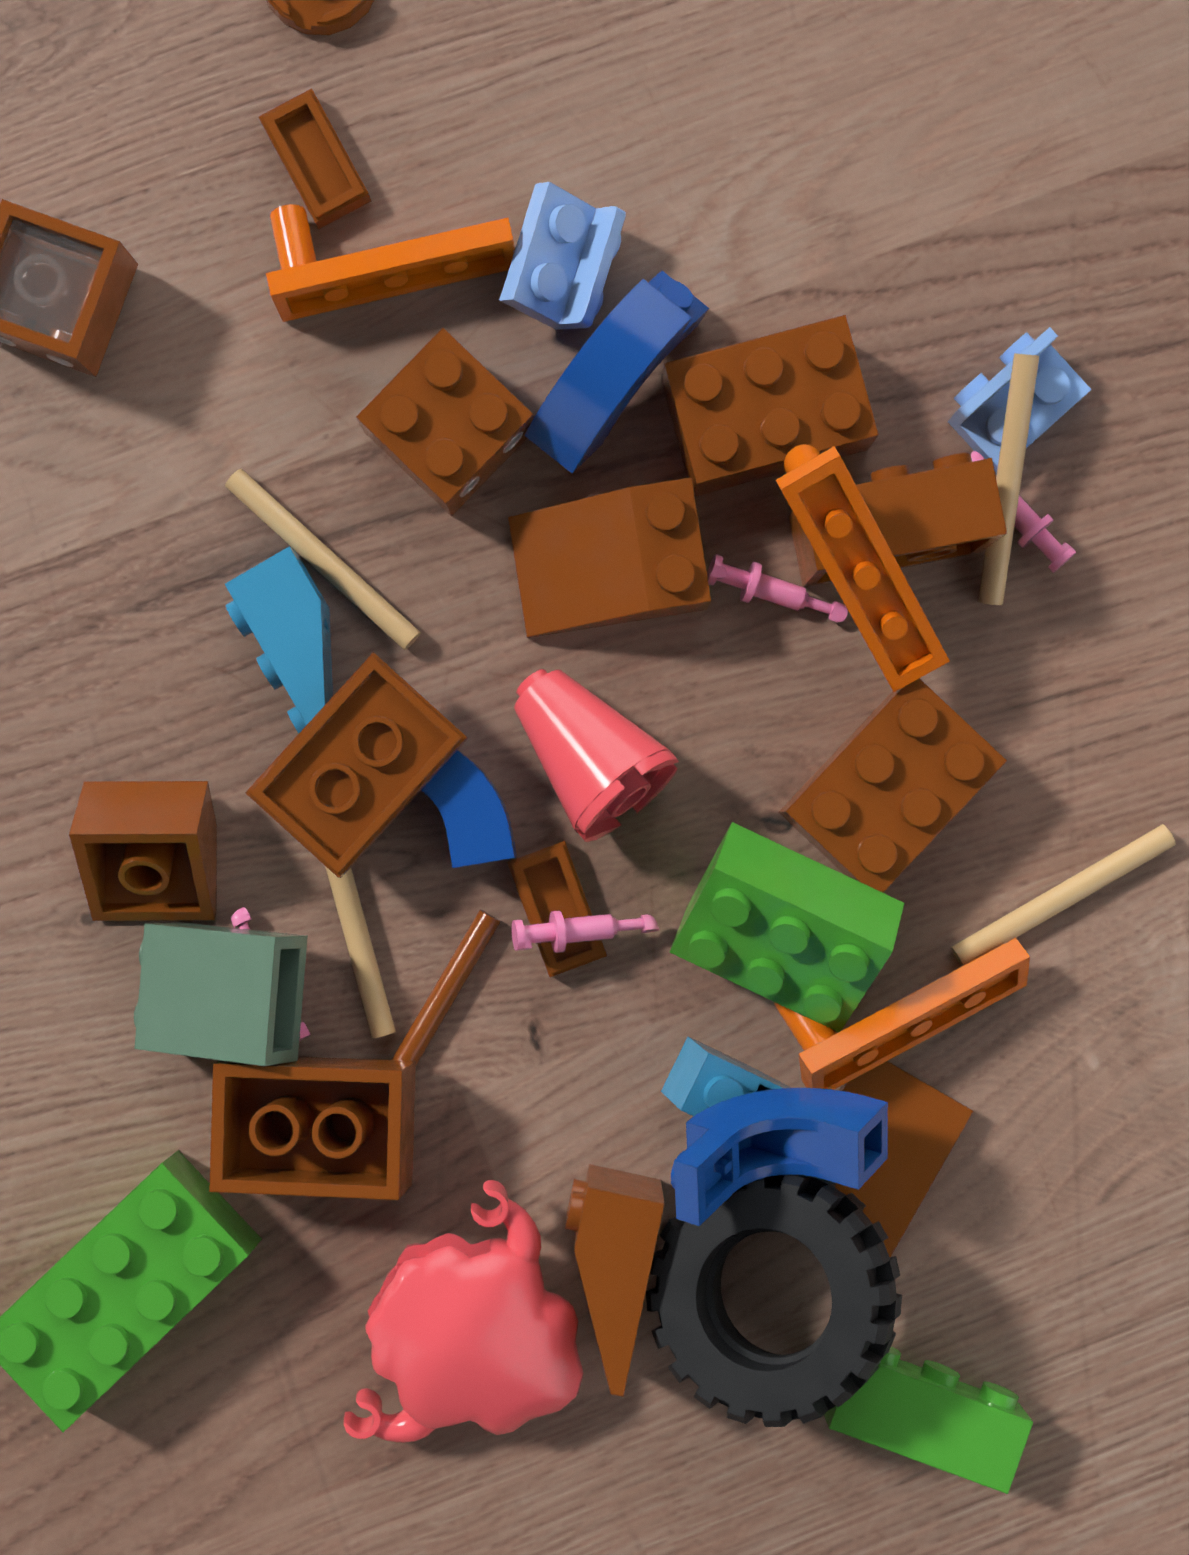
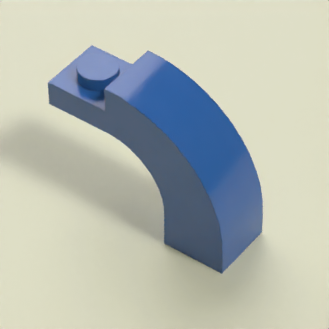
M664 271L659 272L649 282L642 279L616 305L582 346L546 397L524 436L573 474L603 444L619 416L638 389L662 360L700 324L709 307L692 295L691 291L684 284L672 279Z
M457 750L421 790L434 802L444 820L452 868L516 858L517 854L511 822L502 798L487 775L473 761Z
M781 1088L733 1097L701 1111L686 1122L687 1149L677 1156L671 1170V1185L675 1189L676 1219L700 1226L739 1188L755 1180L770 1176H812L859 1190L888 1159V1102L832 1089Z

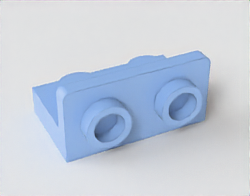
M551 182L535 184L499 301L555 330L589 328L603 303V288L612 259L617 254L621 245L620 233L626 212L617 206L595 208Z
M1051 327L1036 340L1026 332L999 357L1006 366L989 381L980 373L954 397V400L961 407L948 420V423L973 451L980 453L985 459L992 458L995 475H997L1014 353L1040 356L1026 448L1092 390L1052 347L1051 343L1058 335Z

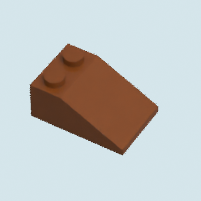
M691 477L628 487L508 517L527 638L704 611L708 609L711 603Z
M589 1164L586 1181L578 1179L573 1181L565 1229L576 1231L574 1252L610 1394L624 1397L665 1203L660 1179Z

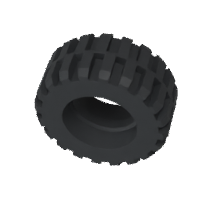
M805 1175L770 1176L755 1180L739 1188L700 1226L678 1220L676 1217L668 1220L660 1233V1237L665 1241L662 1250L654 1252L650 1270L651 1275L657 1276L656 1287L646 1291L647 1311H658L661 1326L651 1330L657 1348L660 1349L669 1345L676 1358V1361L668 1366L669 1370L679 1383L689 1377L699 1387L694 1398L710 1409L717 1403H721L729 1407L727 1418L747 1424L754 1417L762 1418L765 1427H785L795 1419H800L804 1424L821 1418L828 1410L835 1406L840 1407L877 1371L879 1363L892 1346L896 1333L893 1331L895 1319L901 1315L902 1295L896 1293L895 1279L900 1276L896 1256L889 1257L883 1242L888 1239V1236L880 1222L878 1221L873 1224L863 1212L866 1205L853 1193L845 1195L835 1188L836 1183L817 1177ZM781 1232L796 1238L812 1251L827 1275L832 1297L829 1322L821 1336L812 1345L799 1352L781 1355L755 1346L739 1333L726 1312L721 1293L723 1266L727 1255L733 1247L752 1234Z

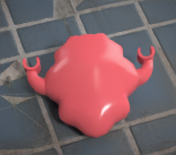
M488 1180L483 1184L485 1193L498 1199L500 1205L493 1210H486L480 1205L472 1203L471 1214L474 1221L484 1227H495L503 1222L507 1228V1240L493 1238L476 1244H469L463 1238L447 1233L424 1244H408L398 1258L396 1265L387 1274L380 1292L376 1295L368 1309L369 1319L365 1326L367 1335L372 1343L371 1359L373 1369L383 1378L395 1382L403 1410L395 1414H385L382 1412L380 1396L374 1390L368 1388L361 1389L357 1392L356 1403L361 1408L370 1411L372 1415L367 1418H361L353 1412H345L344 1427L350 1436L357 1439H366L374 1435L391 1442H415L429 1436L437 1428L454 1426L467 1421L477 1423L481 1428L490 1433L501 1435L515 1431L531 1419L560 1411L579 1394L584 1373L576 1346L579 1323L577 1315L569 1301L558 1294L544 1289L543 1275L539 1264L542 1247L538 1228L527 1211L508 1198V1193L500 1182Z

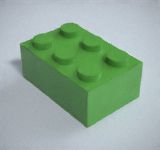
M732 822L687 905L669 953L840 1032L892 954L905 903Z

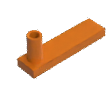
M289 204L274 209L270 214L281 270L268 272L266 276L271 298L282 321L286 322L507 271L513 258L515 246L507 217L317 261L306 210L300 205Z
M798 445L791 449L784 460V469L787 474L776 479V482L893 692L950 662L836 448L832 447L821 454L811 445Z
M1014 938L838 1033L774 1002V1005L804 1050L799 1053L801 1079L806 1088L834 1090L1027 986L1030 956L1019 941Z

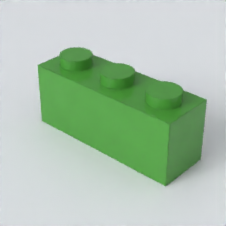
M892 1346L879 1363V1368L871 1378L840 1407L835 1406L824 1414L828 1428L1006 1494L1009 1493L1033 1425L1032 1419L1020 1403H1018L1019 1396L1011 1390L987 1381L983 1382L981 1389L959 1381L960 1374L934 1361L925 1360L922 1367L900 1359L901 1352Z

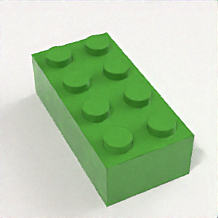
M179 1150L153 1170L0 1316V1366L62 1432L67 1430L247 1258L262 1240L218 1192H209L210 1183Z

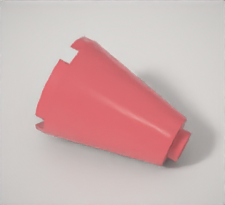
M540 669L528 676L519 685L516 691L519 698L515 703L514 710L575 832L585 842L597 840L620 827L621 824L615 817L622 815L631 808L636 813L641 811L665 788L675 775L677 767L674 763L679 761L671 750L562 670H554L547 673L545 669Z

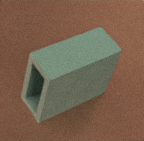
M182 922L145 923L144 937L139 949L141 974L139 998L134 1011V1025L136 1027L134 1049L259 1066L298 1061L308 935Z

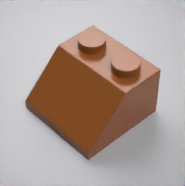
M208 781L84 782L69 837L92 920H215L217 911V824Z

